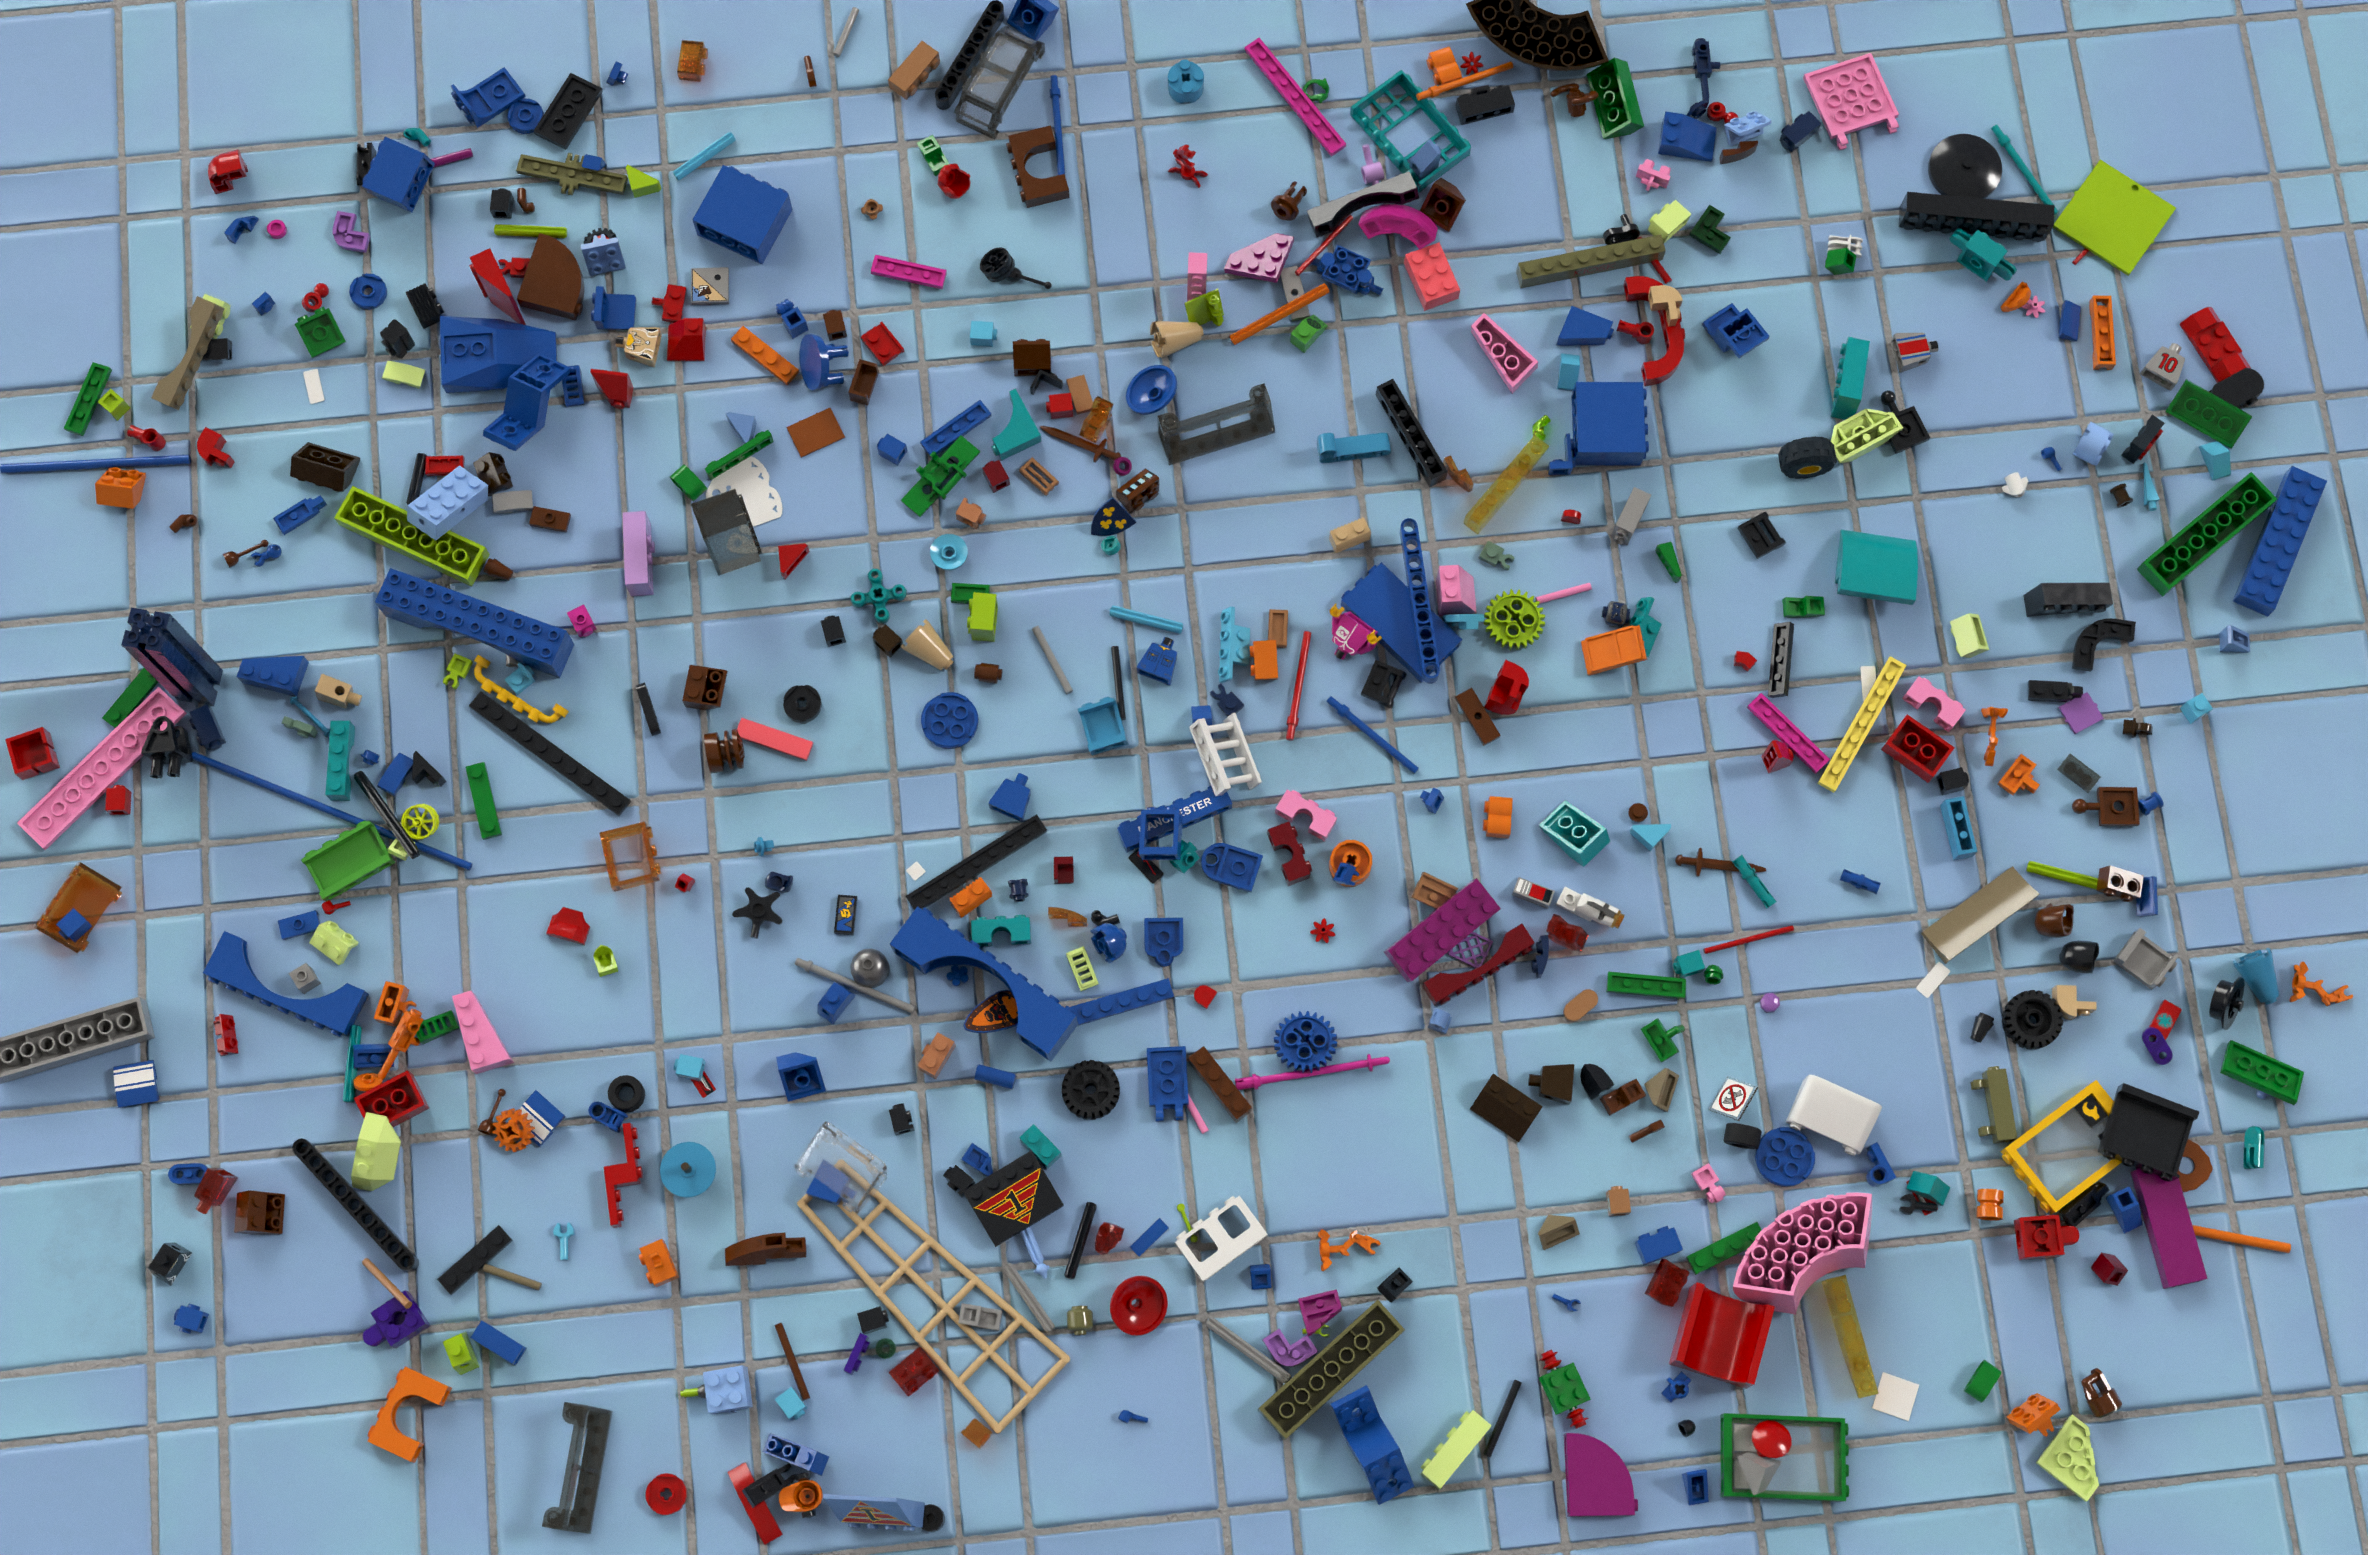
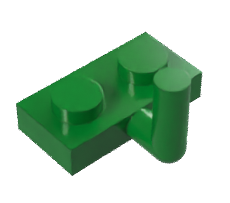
M1658 1018L1641 1028V1031L1660 1061L1664 1062L1679 1052L1671 1038L1678 1033L1684 1032L1685 1027L1678 1025L1666 1031Z

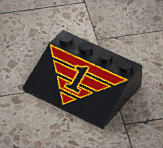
M1032 1150L963 1191L995 1247L1064 1206Z

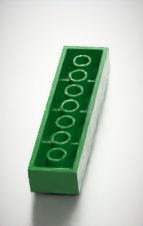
M2250 472L2148 557L2137 570L2163 597L2271 507L2277 498Z

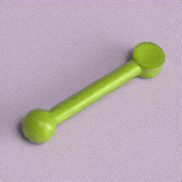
M1178 1204L1177 1210L1181 1212L1190 1232L1192 1228L1184 1211L1185 1206L1184 1204ZM1194 1234L1191 1235V1242H1197L1198 1237Z

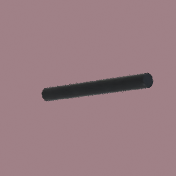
M1112 646L1116 702L1121 719L1126 720L1119 646Z
M1514 1380L1483 1455L1491 1458L1522 1382Z

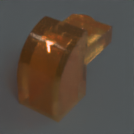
M1097 396L1094 399L1090 414L1083 421L1079 435L1096 443L1109 424L1114 404Z

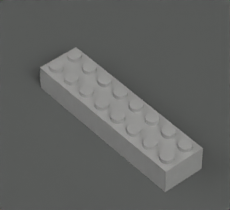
M136 997L1 1037L0 1084L154 1039L155 1036L147 1001L141 997Z

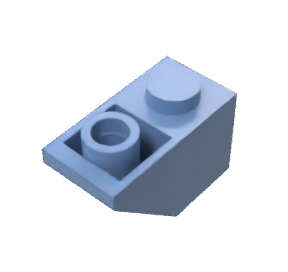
M1429 139L1411 158L1409 167L1415 172L1419 180H1422L1438 168L1441 156L1440 147Z

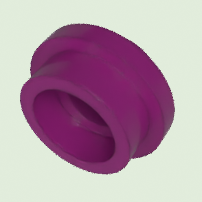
M1119 457L1114 461L1113 469L1116 474L1125 476L1130 473L1132 464L1128 458ZM1120 463L1125 465L1123 470L1119 468Z

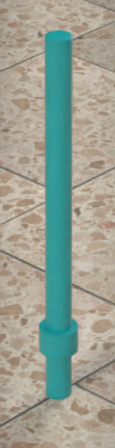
M1994 125L1991 130L1999 139L1998 143L2000 146L2006 149L2042 202L2047 205H2054L2011 145L2009 137L2004 135L1998 125ZM2056 207L2054 208V215L2059 212Z

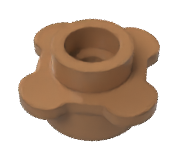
M873 199L867 200L864 207L861 208L862 214H867L872 220L876 219L877 214L883 210V206Z

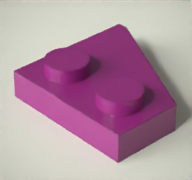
M1337 1289L1298 1299L1307 1336L1314 1334L1342 1311Z

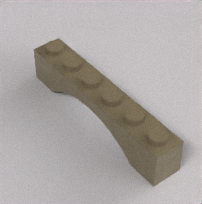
M196 297L190 310L191 337L187 351L179 365L169 375L158 381L151 397L152 399L177 410L180 409L225 308L201 297Z

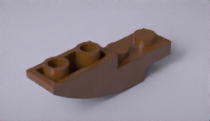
M786 1232L752 1237L725 1248V1266L766 1264V1259L806 1257L805 1237L786 1238Z

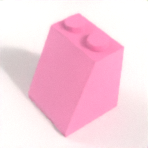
M1459 565L1439 566L1436 577L1439 616L1476 614L1473 576Z

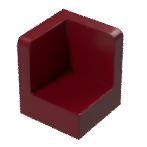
M1073 856L1054 857V884L1074 883Z
M2102 1252L2091 1266V1269L2104 1283L2118 1286L2128 1272V1269L2115 1255Z

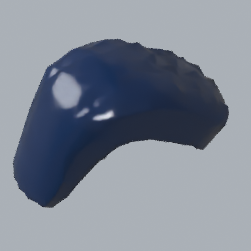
M770 872L765 878V887L780 893L789 892L793 885V876L791 875L786 876Z

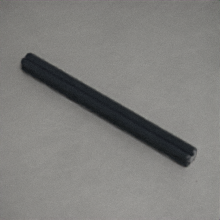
M363 771L356 772L354 774L355 781L407 854L412 859L419 857L420 850Z

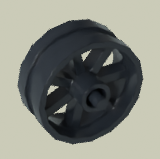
M1002 247L994 248L987 252L980 262V270L991 282H1000L1006 279L1015 267V260Z

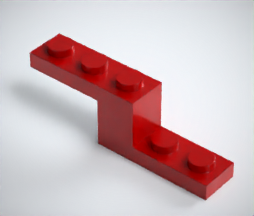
M631 1123L623 1124L627 1163L604 1166L610 1225L613 1228L622 1227L621 1221H624L623 1210L619 1209V1202L622 1201L621 1191L617 1190V1188L640 1184V1178H643L642 1167H638V1159L641 1158L640 1149L636 1147L635 1139H638L637 1128H634Z

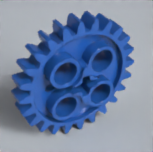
M1299 1011L1298 1017L1292 1013L1291 1020L1285 1017V1024L1279 1023L1281 1030L1275 1031L1277 1037H1274V1042L1277 1044L1274 1045V1050H1279L1276 1052L1277 1057H1282L1281 1063L1287 1062V1068L1293 1065L1294 1072L1301 1068L1302 1073H1304L1305 1069L1308 1068L1310 1073H1312L1313 1067L1318 1071L1320 1070V1064L1326 1067V1059L1332 1061L1331 1054H1336V1049L1333 1047H1337V1041H1334L1337 1039V1034H1332L1335 1032L1334 1027H1329L1330 1021L1324 1022V1016L1318 1019L1317 1012L1310 1016L1309 1011H1307L1306 1015L1303 1016L1301 1011ZM1308 1026L1311 1030L1305 1032L1302 1028ZM1290 1038L1297 1040L1293 1044L1287 1042ZM1321 1040L1324 1044L1318 1046L1315 1042ZM1306 1052L1309 1054V1056L1303 1058L1300 1056V1054Z

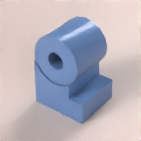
M1434 1009L1427 1028L1446 1034L1452 1017L1446 1011Z

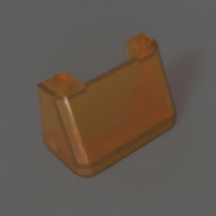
M78 862L39 918L34 929L76 953L79 951L83 952L89 944L87 941L89 933L109 903L112 901L117 902L122 894L120 891L122 887L83 863ZM73 908L92 925L76 942L70 938L68 940L63 938L58 933L61 929L56 925Z

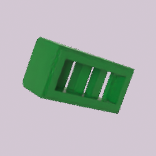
M1667 542L1657 545L1655 549L1656 554L1673 581L1678 583L1682 574L1673 544Z
M450 1010L423 1020L416 1034L419 1041L425 1044L459 1029L453 1011ZM447 1017L451 1024L450 1027L447 1026L445 1021V1018ZM438 1021H441L444 1029L440 1030ZM433 1024L436 1032L432 1033L429 1025ZM423 1028H426L428 1035H424Z

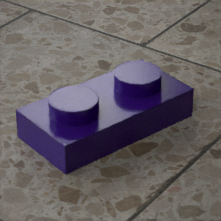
M862 1333L859 1334L844 1368V1371L853 1375L854 1371L858 1372L862 1363L860 1357L862 1353L867 1352L870 1342H868L869 1337Z

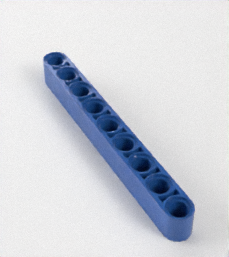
M1407 518L1402 521L1400 526V540L1421 676L1426 683L1432 684L1438 680L1440 674L1439 659L1418 525L1414 519ZM1408 526L1411 527L1413 531L1407 532L1404 530V528ZM1413 544L1416 548L1410 550L1407 548V545ZM1416 562L1419 566L1413 568L1409 564ZM1419 580L1422 584L1417 586L1412 581ZM1422 598L1424 603H1417L1415 599ZM1425 616L1427 620L1422 622L1417 617ZM1425 633L1428 634L1430 638L1424 640L1421 638L1420 635ZM1431 652L1433 656L1427 658L1423 655V653ZM1433 670L1436 674L1429 676L1426 671Z

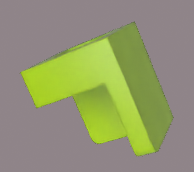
M111 388L98 401L117 421L131 408Z

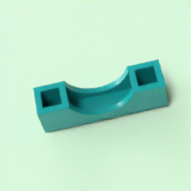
M330 721L325 795L331 801H350L349 755L352 746H354L355 726L351 721Z

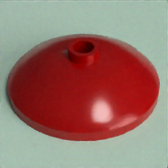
M1134 1276L1126 1279L1116 1288L1111 1298L1110 1314L1114 1324L1120 1330L1130 1335H1144L1153 1331L1160 1325L1166 1315L1168 1306L1166 1292L1159 1282L1148 1276ZM1136 1299V1303L1132 1305V1301Z

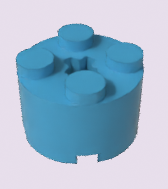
M1186 59L1173 65L1168 73V91L1171 98L1178 103L1184 104V102L1193 103L1202 96L1204 89V73L1197 64Z

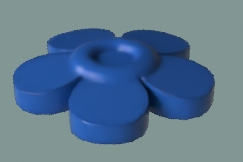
M953 965L951 967L952 972L946 975L947 979L952 981L954 986H959L961 982L966 983L969 979L968 975H966L968 969L965 966H962L959 970L958 965Z

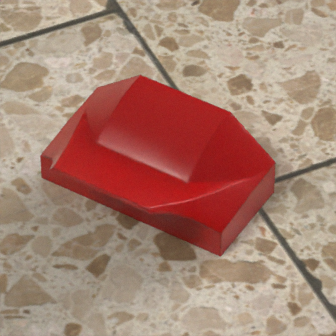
M562 907L557 914L552 916L546 934L585 945L590 926L586 923L583 912Z

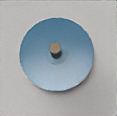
M683 1142L673 1146L664 1155L660 1166V1175L665 1187L671 1193L686 1198L695 1197L705 1192L713 1183L716 1174V1163L713 1155L706 1147L695 1142Z

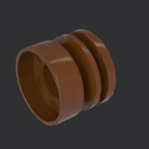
M732 729V738H730L728 730L724 731V740H720L717 732L704 734L706 757L711 774L723 772L724 763L728 762L730 770H734V761H736L738 769L744 768V746L737 729Z

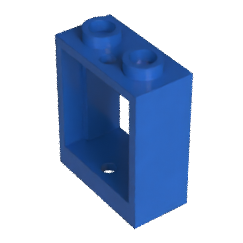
M1148 807L1147 810H1141L1139 856L1142 860L1181 859L1183 815L1180 810H1177L1175 807H1167L1166 810ZM1148 818H1174L1173 847H1146Z

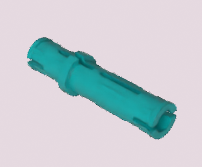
M1743 855L1732 861L1742 874V879L1747 881L1766 909L1777 902L1755 873L1756 870L1751 868Z

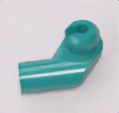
M408 128L403 132L405 138L408 140H419L424 147L431 143V140L420 128Z

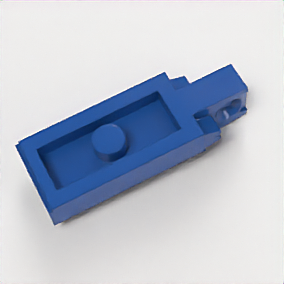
M321 495L313 500L305 498L273 519L281 532L286 535L320 513L319 510L327 504Z

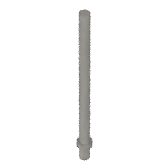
M800 958L796 959L795 965L804 968L808 973L811 971L912 1014L915 1011L916 1006L870 987L860 985L851 979L814 965L810 960L807 962Z

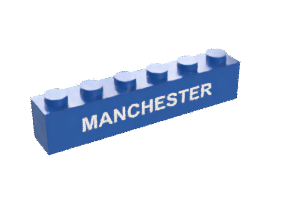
M1210 785L1208 790L1193 792L1189 798L1184 800L1179 798L1167 807H1175L1181 811L1183 815L1182 829L1232 809L1233 803L1227 792L1222 796L1215 797ZM1163 805L1158 807V810H1166L1167 807ZM1141 815L1136 820L1131 822L1130 820L1124 821L1117 827V833L1126 853L1139 848ZM1148 818L1147 844L1174 832V818Z

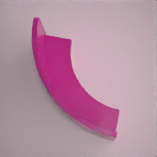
M1382 204L1369 208L1362 212L1358 224L1368 239L1381 234L1397 233L1412 241L1419 250L1435 241L1438 230L1435 223L1424 213L1410 206L1399 204Z

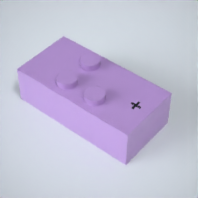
M646 511L624 512L625 585L630 596L654 595L652 553H655V543L652 541L650 520Z

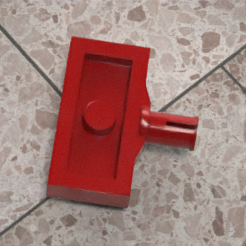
M668 284L664 299L652 297V305L663 307L662 321L675 323L682 319L686 287Z

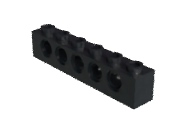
M1394 379L1377 386V399L1428 486L1432 487L1446 480L1447 469Z

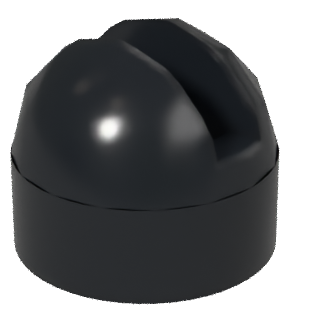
M1683 1420L1678 1423L1679 1430L1684 1437H1688L1695 1432L1696 1426L1693 1421Z

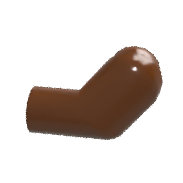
M182 514L169 528L177 533L182 527L195 526L197 518L191 514Z

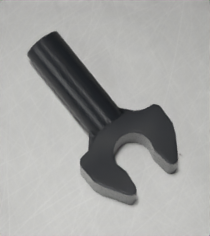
M1906 1194L1900 1198V1200L1910 1202V1207L1899 1208L1904 1214L1911 1215L1916 1209L1937 1212L1938 1204L1918 1202L1914 1199L1913 1194Z

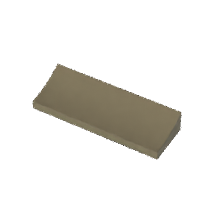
M2012 866L1921 934L1946 964L2034 900L2040 893L2029 885Z

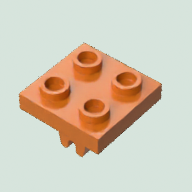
M2036 1393L2029 1396L2027 1401L2021 1406L2014 1408L2006 1418L2010 1424L2029 1434L2038 1430L2043 1436L2047 1437V1429L2051 1432L2054 1431L2050 1418L2061 1409L2056 1402Z

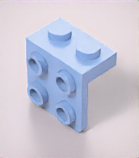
M1756 111L1749 112L1741 118L1731 119L1729 123L1724 124L1728 145L1733 146L1739 142L1764 134L1763 127L1771 125V119Z

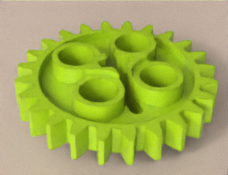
M1510 589V593L1507 595L1503 591L1502 597L1497 594L1495 596L1496 601L1491 599V606L1487 605L1486 607L1488 612L1484 613V617L1487 618L1484 620V625L1489 626L1486 627L1485 631H1491L1489 638L1496 637L1495 644L1501 641L1502 648L1506 644H1508L1509 650H1511L1512 645H1515L1517 650H1519L1520 645L1526 648L1527 642L1533 645V639L1538 640L1540 637L1538 634L1543 633L1541 627L1545 626V622L1541 620L1545 619V615L1540 614L1543 612V608H1537L1540 602H1533L1534 596L1528 598V592L1521 595L1518 589L1517 594H1514L1513 590ZM1517 604L1521 607V609L1514 610L1512 608V605ZM1504 615L1506 620L1501 621L1496 616ZM1530 619L1532 621V624L1527 625L1523 622V620ZM1514 629L1517 635H1510L1508 630Z

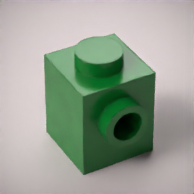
M1848 248L1829 250L1825 261V268L1834 275L1854 272L1856 255Z

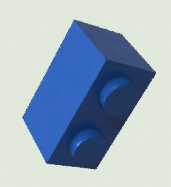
M1668 1226L1657 1229V1234L1651 1236L1650 1233L1643 1234L1635 1242L1643 1266L1683 1250L1674 1227L1670 1229Z

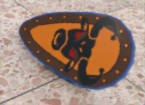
M1010 990L998 991L977 1005L967 1016L963 1025L964 1029L973 1033H990L1017 1026L1018 1009L1016 1000Z

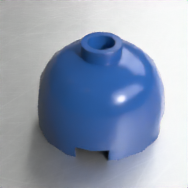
M1104 923L1090 931L1094 934L1091 940L1099 955L1103 953L1107 957L1105 959L1106 962L1112 963L1126 951L1127 935L1122 928L1119 929L1116 925Z

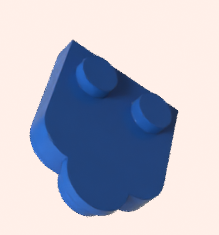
M1144 918L1145 952L1150 957H1154L1155 962L1161 967L1169 966L1173 962L1174 957L1179 956L1183 951V918Z

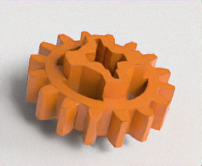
M512 1108L502 1111L501 1115L496 1116L498 1122L493 1123L496 1130L492 1131V1133L497 1134L494 1140L500 1141L499 1147L506 1146L505 1151L512 1150L516 1152L525 1149L527 1145L532 1143L530 1139L535 1137V1135L531 1131L535 1127L530 1126L533 1120L527 1119L528 1113L522 1114V1109L515 1111Z

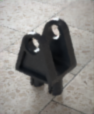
M166 716L156 718L141 752L152 761L150 777L156 779L163 778L164 764H169L168 776L180 777L181 763L193 761L188 732L181 726L174 727L173 721ZM166 721L167 728L161 731L160 726ZM180 730V736L176 738L175 732Z

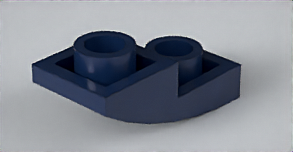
M1548 935L1540 936L1539 942H1536L1537 953H1541V955H1536L1534 961L1531 962L1532 972L1536 973V978H1541L1547 964L1549 954Z

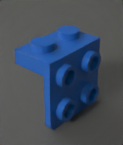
M596 286V293L592 295V302L595 304L594 310H591V321H594L596 328L600 330H629V328H634L635 295L606 294L603 286Z

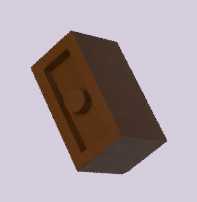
M859 359L848 392L850 401L864 405L869 404L879 374L876 363Z

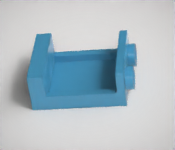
M1104 697L1099 700L1100 702L1094 704L1085 703L1081 708H1078L1087 737L1088 748L1092 756L1129 744L1117 702L1114 698Z

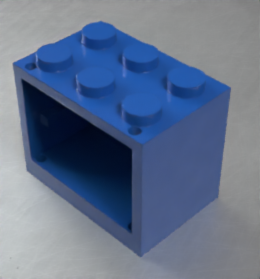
M384 137V140L379 143L376 157L370 163L371 168L368 174L363 178L362 187L374 197L412 213L435 163L426 154L388 137Z

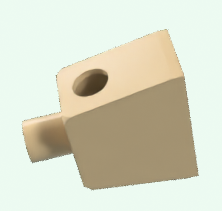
M321 674L315 689L318 700L343 708H347L349 703L359 706L362 695L353 692L352 685L325 674Z

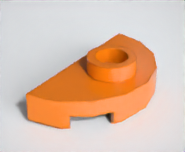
M2021 282L2000 308L2003 312L2016 310L2027 303L2031 297V290L2027 283Z

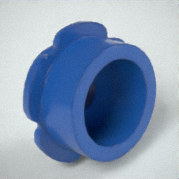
M365 750L364 754H361L363 762L373 766L374 763L379 762L380 755L372 751Z

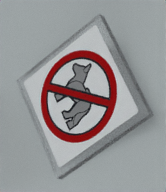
M1727 1076L1709 1110L1740 1121L1758 1087Z

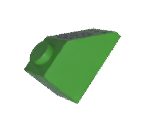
M1313 314L1302 320L1293 330L1290 342L1305 353L1328 325Z

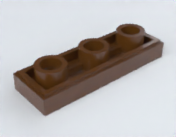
M1473 688L1455 696L1457 703L1483 746L1500 738V733ZM1478 715L1481 719L1478 720L1474 716Z

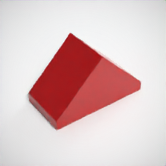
M807 544L778 546L782 577L786 580L810 552Z

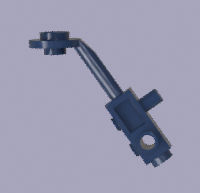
M1704 38L1696 39L1692 47L1695 78H1700L1702 101L1693 104L1687 113V116L1698 119L1706 112L1709 104L1708 78L1711 76L1712 69H1720V62H1711L1709 41H1706Z

